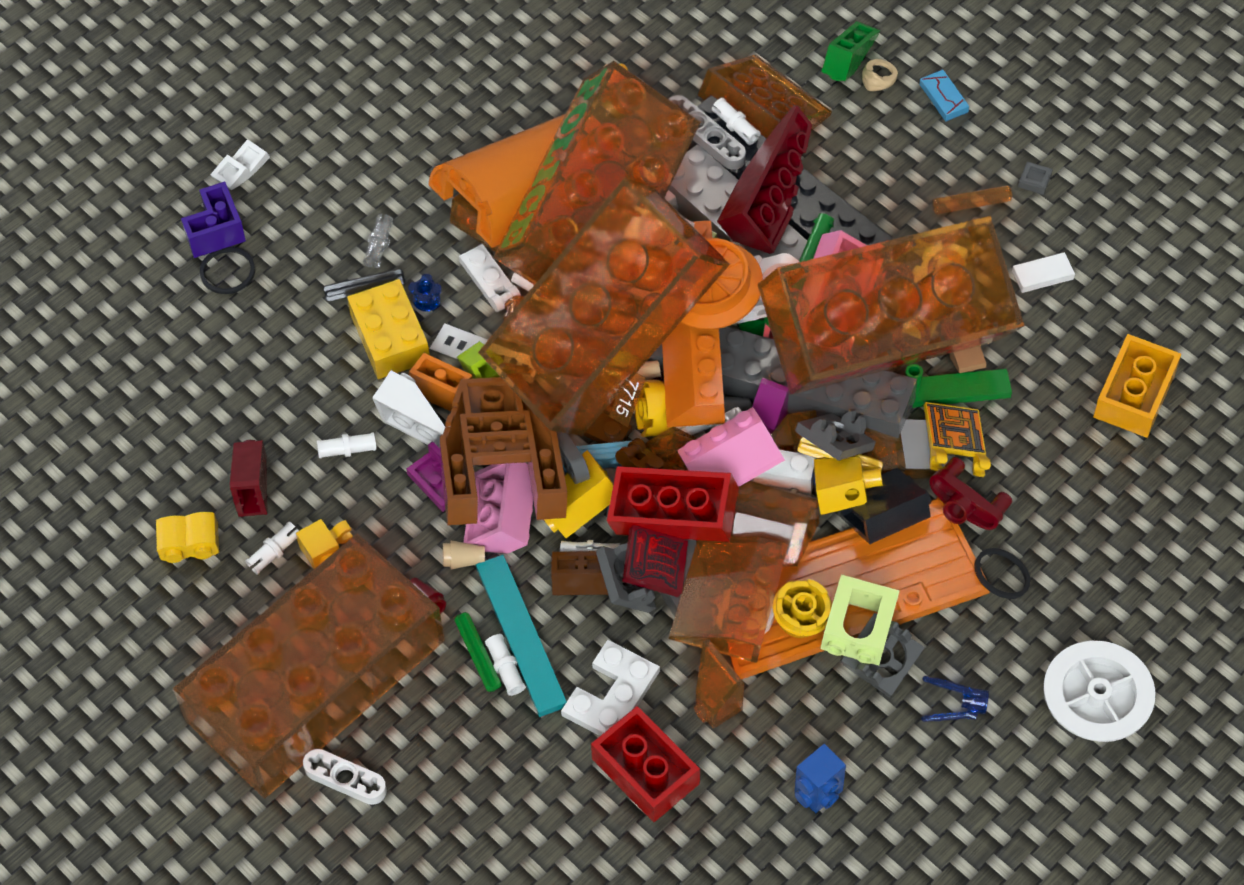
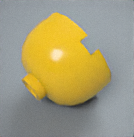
M660 380L637 381L639 383L637 390H640V398H634V410L638 430L644 429L641 436L648 437L665 434L672 427H667L664 382Z

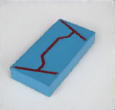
M944 70L920 79L919 85L945 122L969 112V105Z

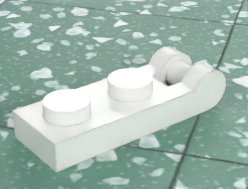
M483 244L459 256L461 265L496 312L505 309V305L510 302L514 304L522 300L517 287L512 285Z

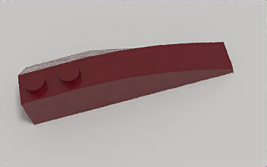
M798 105L790 109L761 145L735 185L717 220L732 241L768 254L775 252L793 215L792 197L797 196L799 187L796 185L797 175L802 174L803 164L801 157L807 151L812 129L811 122Z

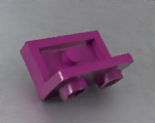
M432 441L428 444L429 453L406 468L407 475L444 512L445 501L440 448Z

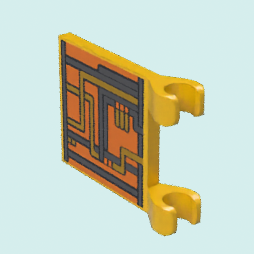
M925 402L924 412L930 445V469L935 471L942 469V464L947 463V454L973 457V475L984 477L985 470H989L991 467V462L986 456L979 410Z

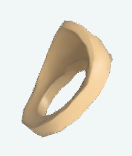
M882 59L870 60L862 71V81L868 91H880L889 88L895 83L898 76L896 67ZM873 66H884L890 70L891 75L881 77L873 72Z

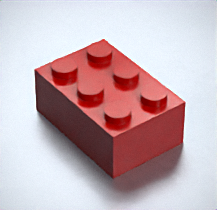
M638 706L591 743L592 760L653 822L657 821L700 784V768Z

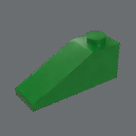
M856 21L829 44L822 73L829 75L835 81L848 80L858 69L877 39L880 30Z

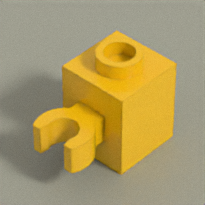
M322 519L296 532L299 548L316 573L322 569L331 568L337 561L342 559L338 544L350 541L353 535L350 533L351 527L346 520L339 522L329 531Z

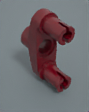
M952 457L942 469H938L931 476L929 481L931 490L944 503L943 513L945 517L954 524H962L967 520L985 530L995 529L1003 520V514L1012 504L1011 496L1005 492H999L991 502L987 501L979 493L958 479V476L965 468V464L958 457Z

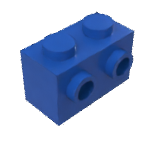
M825 744L800 763L796 770L795 797L803 807H810L815 813L823 807L825 809L830 808L839 798L838 794L843 791L846 764Z

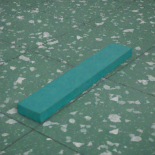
M504 555L476 564L477 572L510 650L517 660L518 669L538 716L542 717L563 709L567 701Z

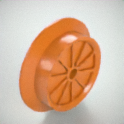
M719 238L700 239L686 245L668 265L661 281L662 300L670 315L686 326L702 330L724 328L743 319L756 306L763 289V275L755 257L743 247Z

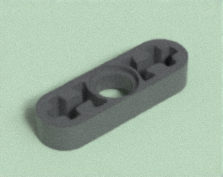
M564 428L555 430L557 432L562 465L573 482L578 484L589 480L590 474L587 464Z

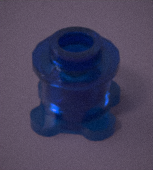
M423 274L421 279L409 284L408 289L411 294H414L413 304L417 309L426 312L432 311L439 306V294H441L442 288L440 284H436L432 280L431 275Z

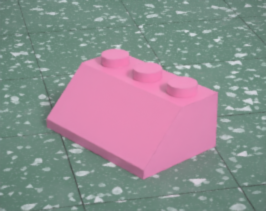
M753 407L738 413L733 419L712 428L710 432L696 440L689 441L684 447L677 450L689 471L731 473L738 487L785 461Z
M527 463L491 464L475 472L478 496L477 524H466L463 543L485 546V552L505 554L528 545L530 521L533 512V495Z

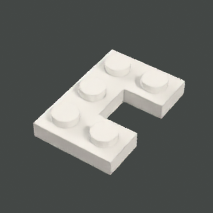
M609 640L606 641L592 663L593 669L616 680L604 700L576 687L561 710L563 717L599 736L640 704L660 672V666Z

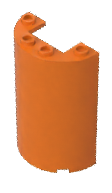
M569 112L436 166L431 172L428 185L443 200L452 198L455 188L478 211L476 232L493 248L503 243L512 223L516 219L519 222L527 218L531 213H534L524 233L526 234L622 193L626 174L621 166L610 132L604 129L591 114L585 113L572 130L561 134V127L570 114ZM579 114L573 115L567 123L574 122L579 117ZM576 130L567 148L563 150L562 146L552 152L553 161L543 166V162L554 141L557 138L561 140ZM560 160L550 180L547 181L548 177L532 187L538 172L542 168L545 171ZM544 185L545 193L537 208L531 212L528 211L531 204L538 199V195L533 196L527 201V210L524 214L520 215V207L527 195L537 186ZM523 227L518 229V235L521 233ZM516 230L510 234L508 240H512L517 237H511L513 233L516 232Z

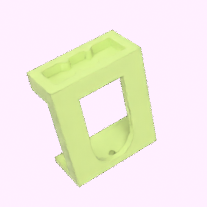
M841 574L820 649L828 651L832 655H843L857 659L864 664L879 665L899 590ZM848 604L878 612L873 631L869 636L859 639L849 636L845 632L843 621Z

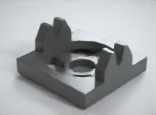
M855 409L848 411L842 418L834 413L804 420L798 422L795 429L799 435L837 460L872 451L876 443L875 440L864 434L866 430L865 416H858L855 421ZM846 440H851L855 444H849Z
M627 543L619 545L614 549L603 546L596 550L612 604L647 613L656 609L653 590L626 583L627 587H625L620 580V576L623 577Z
M876 613L873 614L857 638H865L871 634L877 617ZM891 621L888 631L890 637L884 646V649L890 654L888 663L867 665L847 656H844L840 662L889 698L925 648L911 638L912 635L909 630H902L899 628V623ZM898 640L905 652L903 664L894 659V652L892 650ZM890 667L897 673L889 677H882L877 670Z

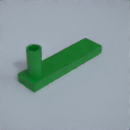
M910 364L905 371V376L917 379L916 399L912 408L924 407L925 402L945 405L1011 398L1012 395L1007 369L922 377V367L918 364Z

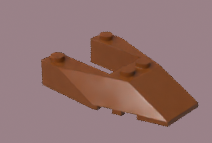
M519 377L461 379L452 402V410L445 422L443 435L440 436L447 525L477 524L478 496L473 465L527 462L536 519L566 518L567 487L557 432L554 428L551 429L542 410H538L533 404L532 396Z

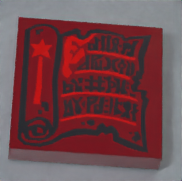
M632 525L629 529L622 582L679 597L683 589L688 541Z

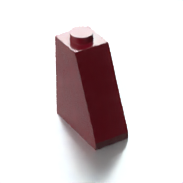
M245 440L233 445L230 490L238 517L267 515V456L263 440Z

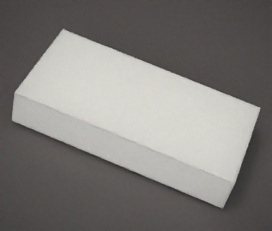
M1065 252L1014 265L1012 268V273L1022 293L1073 280L1075 276Z

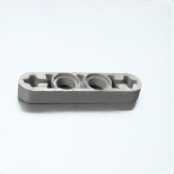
M680 95L672 96L667 100V118L724 167L735 170L745 164V147L690 100ZM692 121H700L704 125L700 128H693L689 124ZM712 136H717L722 141L718 144H712L708 139Z

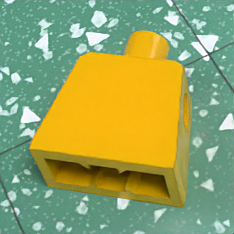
M848 457L842 460L835 458L814 459L816 493L821 515L863 505L867 502L866 488L883 486L881 469L863 471L860 457Z

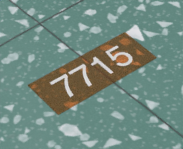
M626 368L609 415L610 418L626 427L629 426L646 379L645 377Z

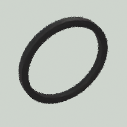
M227 247L209 253L200 266L202 283L209 290L219 294H232L244 289L250 284L255 275V265L252 257L246 251L236 247ZM228 252L244 256L249 261L251 270L247 279L240 285L226 289L217 288L205 279V267L213 257Z
M989 548L983 550L977 556L974 563L976 576L981 584L991 593L1006 599H1016L1027 592L1031 582L1030 575L1025 565L1015 555L1002 549ZM989 554H997L1010 559L1019 567L1024 576V588L1016 593H1008L992 586L982 574L980 568L982 557Z

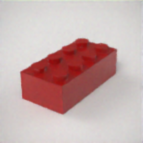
M617 466L607 522L616 535H629V529L632 525H636L680 539L730 542L739 487L731 473Z

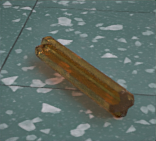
M1002 186L933 199L932 206L935 214L1009 202L1012 200V191L1010 186Z

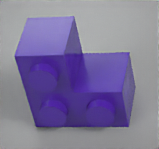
M226 182L200 189L205 211L181 218L193 257L196 258L245 242L242 222Z

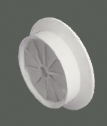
M1085 641L1067 647L1053 659L1044 679V696L1053 717L1069 732L1087 740L1109 742L1126 738L1144 726L1154 708L1155 686L1147 667L1129 650L1110 642Z

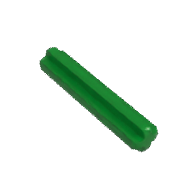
M463 612L457 615L454 621L486 690L493 692L499 689L502 685L469 613Z

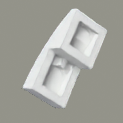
M247 139L233 157L227 155L210 175L220 183L225 181L227 187L233 190L256 173L270 156L266 151Z

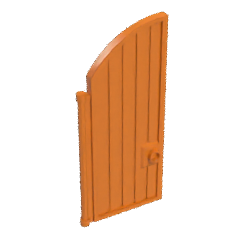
M938 497L931 500L929 505L930 518L872 544H869L856 531L849 528L790 548L787 555L775 552L766 555V560L771 567L762 569L763 576L750 577L745 583L764 590L773 602L778 590L786 583L811 579L820 583L827 590L833 604L842 574L899 590L892 621L899 623V625L990 593L976 576L974 569L976 558L960 526L950 522L943 513L944 503ZM848 604L843 621L845 632L849 636L857 638L873 614H878V612ZM774 616L770 629L762 637L751 641H738L729 638V654L736 680L739 681L825 651L820 649L825 629L809 637L796 638L784 632Z

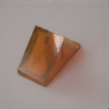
M672 427L647 441L646 447L675 469H687L677 450L684 447L689 441L698 438L676 427Z

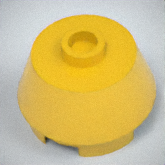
M807 579V581H790L778 590L773 600V613L784 632L796 638H805L815 635L826 628L832 602L827 590L820 583L811 579Z

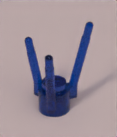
M923 676L922 680L924 682L962 693L961 708H966L965 712L922 716L921 720L923 722L964 718L976 720L977 713L986 714L989 690L969 688L940 678Z

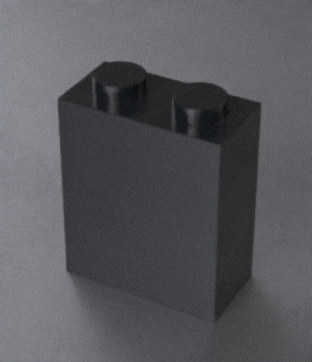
M898 468L882 474L883 486L866 488L867 502L865 504L840 510L841 519L869 544L931 517L929 508L931 498L927 490L919 487L910 476H906Z

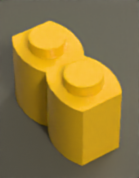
M198 512L187 516H167L156 520L157 552L162 561L178 563L188 557L208 559L219 553L218 521L215 513Z

